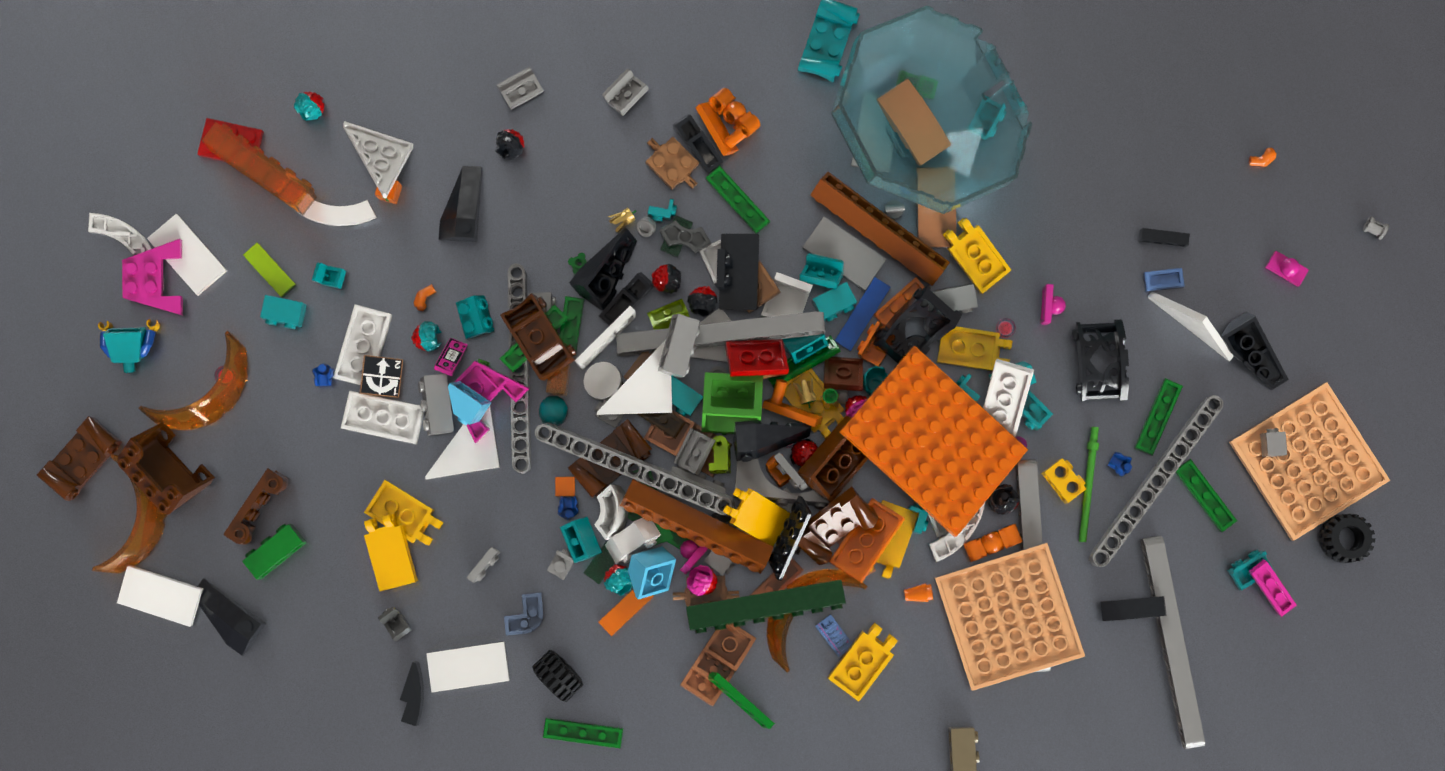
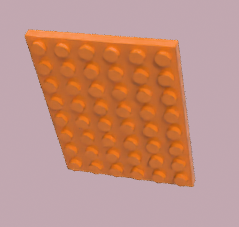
M915 345L839 431L954 537L958 536L1028 451L1023 444Z

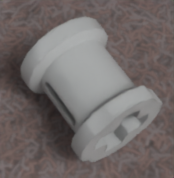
M1371 216L1365 223L1363 231H1368L1381 240L1387 233L1389 224H1382Z

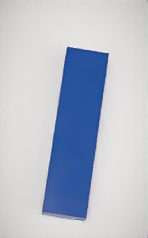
M874 277L835 339L837 344L848 351L852 350L891 288L889 285Z

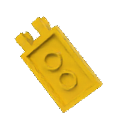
M962 218L957 223L964 232L957 237L953 230H947L943 233V236L951 244L947 248L979 293L983 294L1009 273L1011 269L979 225L973 227L967 218Z
M956 326L940 339L937 363L993 371L996 359L1010 362V359L999 358L1000 348L1011 350L1013 341L999 339L1000 333Z
M811 368L787 381L784 397L791 406L823 417L820 425L816 427L811 426V431L814 434L819 431L823 438L826 439L831 433L827 427L835 421L837 424L841 422L844 417L840 413L844 411V408L840 403L837 408L833 404L830 405L829 409L824 408L825 402L824 400L820 401V397L826 389H824V383ZM813 378V392L815 393L816 401L810 403L811 408H809L808 404L801 405L800 396L793 383L799 384L802 388V380L810 381L811 384V379Z
M387 480L383 481L364 511L365 514L376 518L383 525L382 516L394 513L396 525H403L408 541L414 543L418 539L428 546L433 540L424 534L428 525L431 524L440 529L444 523L432 516L434 512L432 508Z
M736 487L733 495L741 499L737 509L726 505L723 510L724 513L732 517L729 523L753 537L774 546L777 537L784 528L785 520L790 516V512L748 488L747 492H744Z
M882 500L881 504L905 518L877 560V563L885 565L882 577L889 579L891 578L893 568H900L919 513Z
M394 513L382 516L385 527L378 528L376 518L364 521L365 528L369 532V534L364 535L379 592L418 581L403 525H396Z
M875 622L867 634L862 631L827 677L858 702L894 656L890 650L898 641L890 634L886 637L884 643L876 638L882 631V628Z

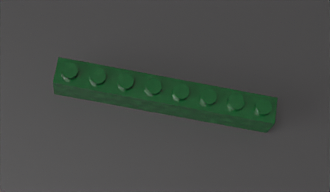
M841 579L687 606L686 610L690 630L695 631V634L707 632V628L714 627L715 631L726 629V625L734 624V627L745 626L747 621H753V624L763 623L765 618L770 617L773 620L784 619V615L787 614L797 617L803 616V612L810 610L812 614L823 612V608L831 607V610H838L843 608L842 605L846 604Z

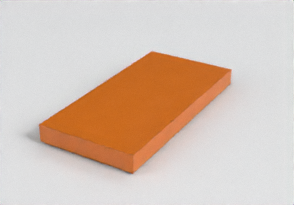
M873 498L868 505L873 507L878 516L876 525L867 530L858 525L846 535L829 560L832 565L860 583L864 581L905 520L904 517Z

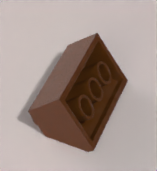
M845 416L797 472L810 488L830 503L868 460L860 450L839 432L851 419L849 416Z

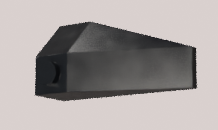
M462 167L440 219L439 240L477 242L482 167Z
M624 228L585 263L569 282L581 297L600 310H604L615 297L617 292L615 288L618 280H622L624 275L622 273L625 263L629 262L637 240L630 231Z
M1245 312L1230 321L1221 335L1229 352L1272 390L1288 381L1289 379L1256 316Z
M759 420L735 422L733 444L736 461L748 462L810 437L811 426L805 423H787L784 426L778 425V422L774 421L768 425L761 424Z
M203 578L197 586L203 588L199 606L224 642L243 656L266 623Z

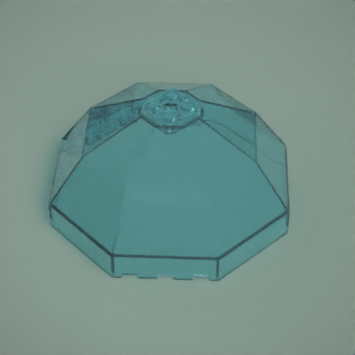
M926 5L861 31L853 42L831 114L867 184L945 214L1006 187L1018 178L1019 166L1023 160L1026 149L1025 145L1030 135L1032 122L1029 121L1026 124L1029 115L1028 106L1023 102L1014 85V80H1011L1010 72L1005 68L996 50V46L977 39L983 33V29L973 24L968 25L958 21L959 18L947 13L941 14L934 11V8ZM906 79L910 80L951 143V146L921 166L917 165L910 150L905 148L898 133L893 131L876 100ZM1003 80L1004 85L987 99L984 92Z

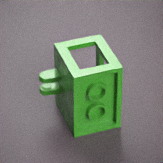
M705 372L701 432L722 433V435H726V433L734 434L735 422L761 421L763 376L730 377V374Z

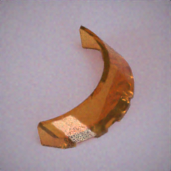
M226 331L227 351L225 364L219 379L206 395L196 402L179 409L155 410L142 405L138 409L154 423L164 422L170 429L193 430L218 421L235 406L241 397V392L248 377L246 348L233 333Z
M111 454V458L118 463L119 455ZM132 480L137 502L136 519L132 532L126 543L114 556L92 567V571L117 574L126 571L127 566H135L146 559L163 534L165 528L164 520L167 515L160 512Z
M824 569L798 577L786 589L841 579L843 586L859 587L863 590L868 586L863 582H858L841 570ZM792 614L784 615V619L773 620L770 617L767 624V641L772 659L787 673L790 669L786 658V637L793 619Z

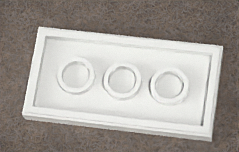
M177 213L147 238L155 248L177 239L182 240V259L165 260L198 296L227 272L226 268Z
M354 304L333 378L357 385L361 384L364 355L381 357L392 314Z
M631 306L575 360L582 370L616 338V335L620 334L636 318L635 310Z
M996 359L983 409L1016 438L1034 369Z
M349 391L341 429L417 444L424 412L421 411L420 405Z
M129 565L125 572L117 603L191 627L203 588Z
M505 641L426 653L431 693L510 681Z

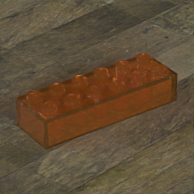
M216 122L202 139L208 150L301 215H304L317 198L314 193L315 190L311 187L312 184L303 178L299 180L295 176L296 173L287 167L283 169L280 166V162L272 156L268 158L264 155L265 152L256 145L252 147L246 138L240 134L236 136L230 127L224 123L221 126Z

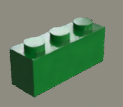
M293 524L281 525L273 537L268 536L260 543L262 546L257 550H250L245 555L246 558L242 562L256 580L264 578L307 543Z

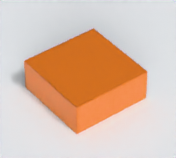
M555 477V496H575V477Z

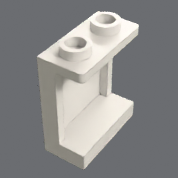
M777 272L774 282L781 293L765 303L760 318L803 313L813 285Z

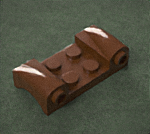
M531 293L521 304L502 313L500 316L538 378L545 381L576 360L575 355L577 352L571 344L567 345L559 336L545 313V307L547 306L545 300L541 296L538 298Z
M88 416L77 428V433L52 461L49 460L37 474L43 482L67 501L77 497L82 487L104 462L118 450L119 445L122 443L120 439L111 434L97 419Z
M628 419L600 442L603 445L643 461L652 455L650 451L653 449ZM596 449L595 456L601 459L603 452L600 449ZM618 456L613 457V463L616 466L621 464ZM581 457L568 467L592 498L597 497L606 487L622 475Z
M267 468L223 535L237 544H249L252 540V534L256 529L250 523L258 518L260 515L259 510L262 505L265 506L269 502L270 494L279 495L280 492L287 488L289 478L277 470L274 472Z
M851 486L809 519L798 546L818 565L826 564L832 557L830 549L832 545L858 525L864 530L873 528L878 521V516L873 507L868 505Z

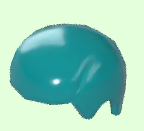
M874 366L866 371L863 375V388L866 393L871 395L888 376L885 368Z
M548 396L543 399L539 407L541 421L557 426L565 422L568 414V406L565 400L559 396Z

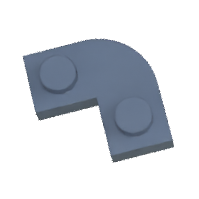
M542 592L522 594L523 614L504 616L506 636L527 634L533 632L541 625L544 616Z

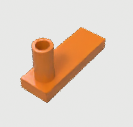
M709 102L701 103L695 107L722 155L727 156L737 152L739 149L736 144L749 135L748 130L741 126L730 135L718 113L710 107Z
M776 379L772 397L764 400L762 408L813 427L820 425L823 417L782 402L788 382Z

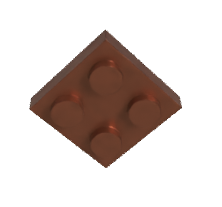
M831 357L825 360L824 389L862 391L863 359Z

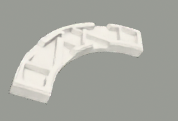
M291 177L273 185L280 197L293 210L305 218L320 224L330 226L358 225L377 218L368 200L349 206H330L309 198L296 186Z
M89 213L88 232L107 235L118 240L133 255L153 249L146 238L129 224L108 215Z
M985 503L957 537L947 532L944 536L929 544L935 562L945 559L956 552L971 537L980 522Z

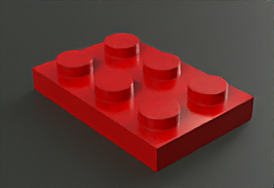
M206 118L197 154L202 157L255 168L264 131Z
M783 339L725 342L730 377L788 374L789 367Z

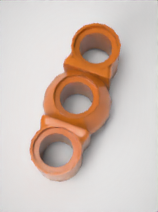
M722 88L709 98L710 107L718 112L719 115L723 113L724 120L728 124L735 125L733 127L734 130L744 126L749 132L747 136L749 137L760 128L759 119L751 114L750 111L746 113L745 106L741 102L735 101L736 97L733 96L731 91L727 88Z
M1012 524L998 531L986 534L981 538L968 541L963 546L970 562L986 557L987 554H994L1003 550L1004 547L1006 549L1023 541L1016 524Z

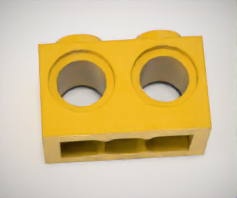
M1061 458L1041 474L1064 504L1085 491L1086 487L1080 475L1076 476L1072 471L1073 466L1067 459L1064 461ZM1057 467H1060L1063 470V476L1061 478L1057 477L1055 474V469ZM1069 482L1075 485V491L1073 493H1070L1067 490V484Z

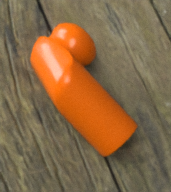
M1267 148L1261 157L1250 156L1249 165L1266 167L1275 160L1277 153L1273 148Z
M432 284L417 292L413 303L418 311L425 310L427 307L425 303L426 298L436 293Z

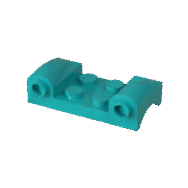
M834 0L820 1L798 71L819 75L830 82H834L835 76L839 77L842 65L839 64L853 23L857 24L860 13H857L858 8Z

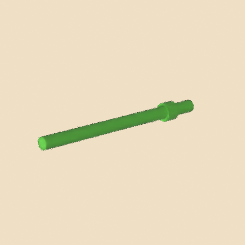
M1091 427L1090 442H1087V450L1089 451L1085 478L1086 490L1083 496L1079 542L1087 541L1096 451L1099 450V443H1097L1099 427Z

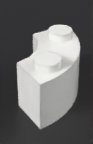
M610 484L597 496L600 503V515L594 525L605 540H609L611 536L623 531L627 522L628 511L620 506L625 496L620 485Z
M641 518L634 521L623 531L611 536L605 546L616 565L621 562L626 564L630 562L631 555L637 554L645 548L653 547L657 543L656 539L661 534L654 522Z

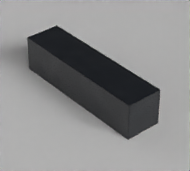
M1142 228L1139 233V242L1187 247L1190 234Z

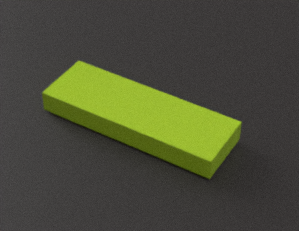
M258 242L243 254L280 297H284L296 286L292 279Z

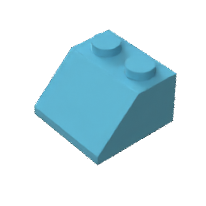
M461 381L452 382L448 385L453 414L458 417L457 420L464 425L480 422L492 402Z
M663 546L631 555L628 573L638 600L669 591L676 558Z

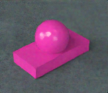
M1278 251L1273 252L1265 266L1266 269L1297 287L1301 285L1309 269L1300 265L1296 259L1288 258Z
M1046 284L1042 289L1041 325L1050 324L1052 314H1061L1066 308V303L1062 297L1053 296L1054 284Z
M692 540L684 541L680 546V552L688 561L680 571L687 574L708 548L699 547Z

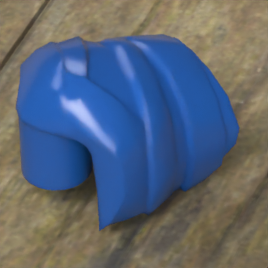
M322 363L312 369L315 386H332L334 368Z
M1115 452L1108 466L1122 477L1131 471L1132 465L1130 463L1132 458Z
M576 496L560 497V504L558 506L559 516L569 520L579 514Z

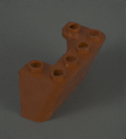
M161 422L130 438L118 456V465L159 511L168 515L208 487L215 477L203 464L199 465L194 474L169 448L176 435L164 422ZM162 430L166 432L168 439L163 438ZM200 473L205 474V480L201 479Z

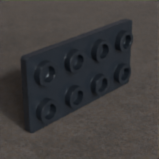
M721 234V249L717 250L716 287L719 289L720 310H757L759 234Z
M798 496L797 500L793 502L790 516L785 520L784 529L781 535L777 537L776 547L768 560L777 580L782 581L793 555H799L801 551L798 544L812 515L808 505L801 496Z

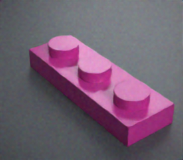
M1263 559L1249 570V573L1279 616H1284L1297 606L1266 560Z

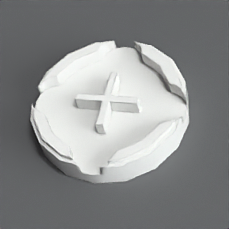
M608 362L595 363L589 367L583 380L588 394L597 400L610 399L622 386L621 373L616 366Z

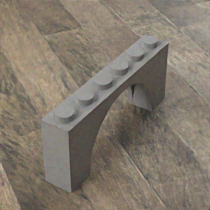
M758 458L748 462L737 461L735 489L737 487L747 492L748 488L768 500L782 506H786L788 503L793 504L798 496L803 497L807 505L815 506L817 509H823L830 503L814 490L804 493H790L778 489L764 476ZM853 477L847 483V485L841 490V492L836 496V498L840 496L842 493H844L851 486L853 487Z

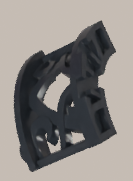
M929 285L923 289H917L913 297L875 335L876 340L873 344L879 346L897 363L903 358L898 352L903 349L906 355L913 347L911 342L913 340L918 341L916 347L926 355L930 350L928 346L935 339L939 341L944 335L953 330L962 316L958 310L953 311L930 290L931 287ZM926 299L934 306V308L931 311H928L930 308L929 304L927 303L926 306H921L920 303ZM914 317H926L924 328L927 335L925 337L911 335L906 338V320ZM931 319H933L931 323H936V326L934 328L929 327V322ZM890 335L895 336L891 343L896 344L900 341V344L895 349L886 342Z
M1122 319L1114 320V323L1080 324V322H1076V327L1072 330V339L1076 341L1079 383H1076V394L1080 395L1081 402L1090 399L1119 398L1120 401L1128 400L1129 377L1126 375V366H1129L1128 349L1124 350L1126 334ZM1096 333L1098 337L1097 341L1096 338L1092 335H1088L1090 337V341H1086L1083 337V334ZM1105 342H1107L1108 346L1114 344L1115 349L1113 351L1109 350ZM1100 346L1108 355L1117 358V362L1110 364L1106 368L1104 375L1090 361L1092 355ZM1086 369L1091 373V374L1088 375L1087 377H1086ZM1115 369L1117 375L1113 376L1111 373L1110 378H1108L1109 371ZM1089 381H1092V382H1093V387H1092V388H1094V387H1096V386L1098 385V383H1099V381H1100V382H1101L1100 390H1099V391H1087V383H1088ZM1107 385V386L1112 387V388H1115V389H1117V390H1104V389H1105V386Z

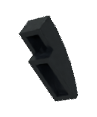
M690 114L673 124L677 133L707 173L723 163L704 132L700 130Z
M642 272L637 273L628 285L601 312L599 317L610 326L629 306L634 308L653 288L652 281Z
M1164 596L1100 602L1103 621L1167 616Z
M416 661L412 662L400 697L401 701L407 702L401 722L413 726L419 725L424 701L423 677L420 664Z

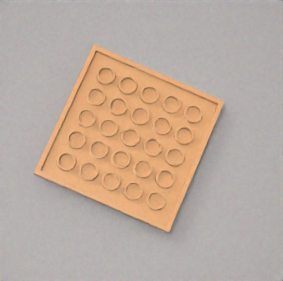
M1328 382L1320 385L1229 442L1291 541L1298 539L1390 481ZM1278 428L1279 432H1286L1287 455L1262 457L1260 434L1266 433V429Z
M1048 543L935 578L972 691L1085 657Z

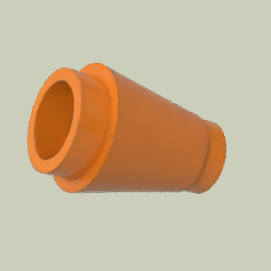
M924 583L904 590L906 601L929 602V600H933L931 584L926 585Z

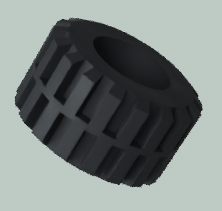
M1357 514L1335 515V517H1331L1327 523L1323 524L1324 530H1320L1319 534H1322V538H1319V542H1323L1321 548L1327 551L1325 554L1328 557H1332V560L1341 563H1351L1364 560L1363 557L1370 555L1368 551H1373L1374 546L1371 544L1375 543V538H1372L1375 532L1370 530L1372 525L1365 523L1366 519L1359 517ZM1344 527L1351 529L1355 536L1354 545L1349 550L1345 549L1339 540L1340 532Z
M548 650L532 666L539 680L561 701L567 702L583 686L579 675L555 651Z

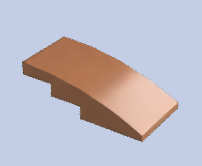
M909 79L904 80L876 99L893 131L898 133L905 148L910 150L917 165L921 166L951 146L937 119Z
M954 168L916 169L917 238L929 247H950L951 244L944 238L943 233L947 230H953L956 234Z
M672 410V414L686 422L676 439L652 424L644 439L676 457L690 428L712 439L717 435L712 432H701V426ZM711 449L701 472L714 478L716 474L709 472V463H714V450Z
M734 624L726 625V629L714 631L680 686L713 707L722 691L708 679L709 674L717 672L729 682L757 638L740 627H734Z

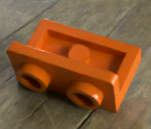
M877 321L875 325L872 324L867 331V339L861 341L857 350L859 351V358L873 366L880 367L887 353L879 346L873 344L876 340V333L881 328H884ZM890 335L886 340L891 347L893 346L891 341L894 340V335Z

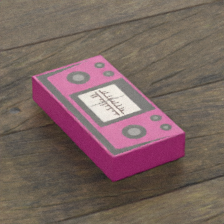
M450 338L434 369L452 376L464 356L468 344Z

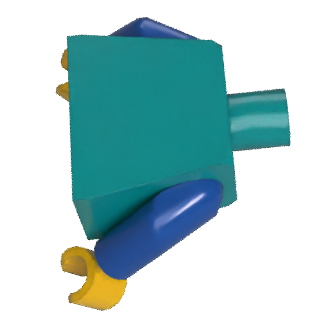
M148 319L146 322L148 330H146V327L113 328L112 323L107 321V326L104 328V324L99 322L98 328L102 330L100 333V348L111 359L112 363H123L124 373L135 372V362H140L147 356L153 345L156 335L155 331L160 328L158 320H156V325L151 327L152 321Z

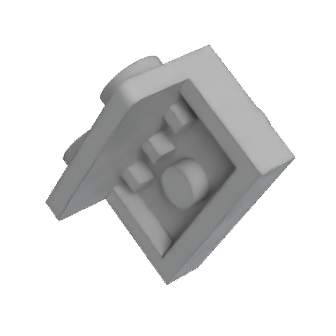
M626 69L606 89L602 96L608 105L624 116L649 88L635 77L630 69Z

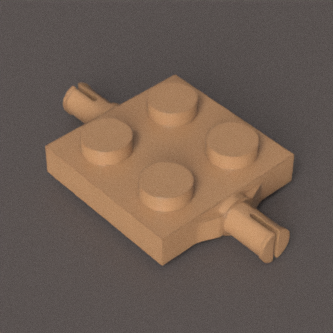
M674 137L662 145H659L653 138L647 142L654 150V153L646 160V164L671 190L684 181L692 189L698 184L690 175L699 165V162Z
M725 575L717 576L716 588L708 595L696 596L692 594L687 588V578L689 576H686L685 591L673 592V596H681L673 597V601L685 600L687 606L739 597V595H732L739 594V590L727 591Z

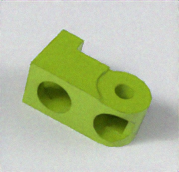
M715 436L713 439L716 441L712 447L714 450V463H709V472L711 474L731 473L730 443L723 436Z

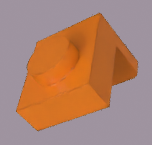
M775 455L767 460L766 471L781 488L791 478L787 473L783 475L776 467L779 463L774 458Z

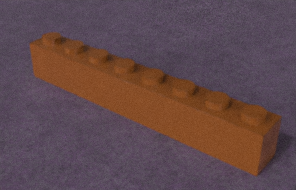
M827 172L820 179L810 194L818 203L823 204L833 214L843 219L846 224L854 227L862 236L870 239L877 247L886 251L893 259L898 260L909 271L917 274L924 282L929 283L931 286L935 284L950 264L948 260L830 172Z
M632 479L620 504L626 511L634 512L642 516L643 519L658 524L663 529L671 530L682 538L692 540L698 546L706 547L717 555H723L733 563L741 564L752 572L762 573L774 548L635 479Z

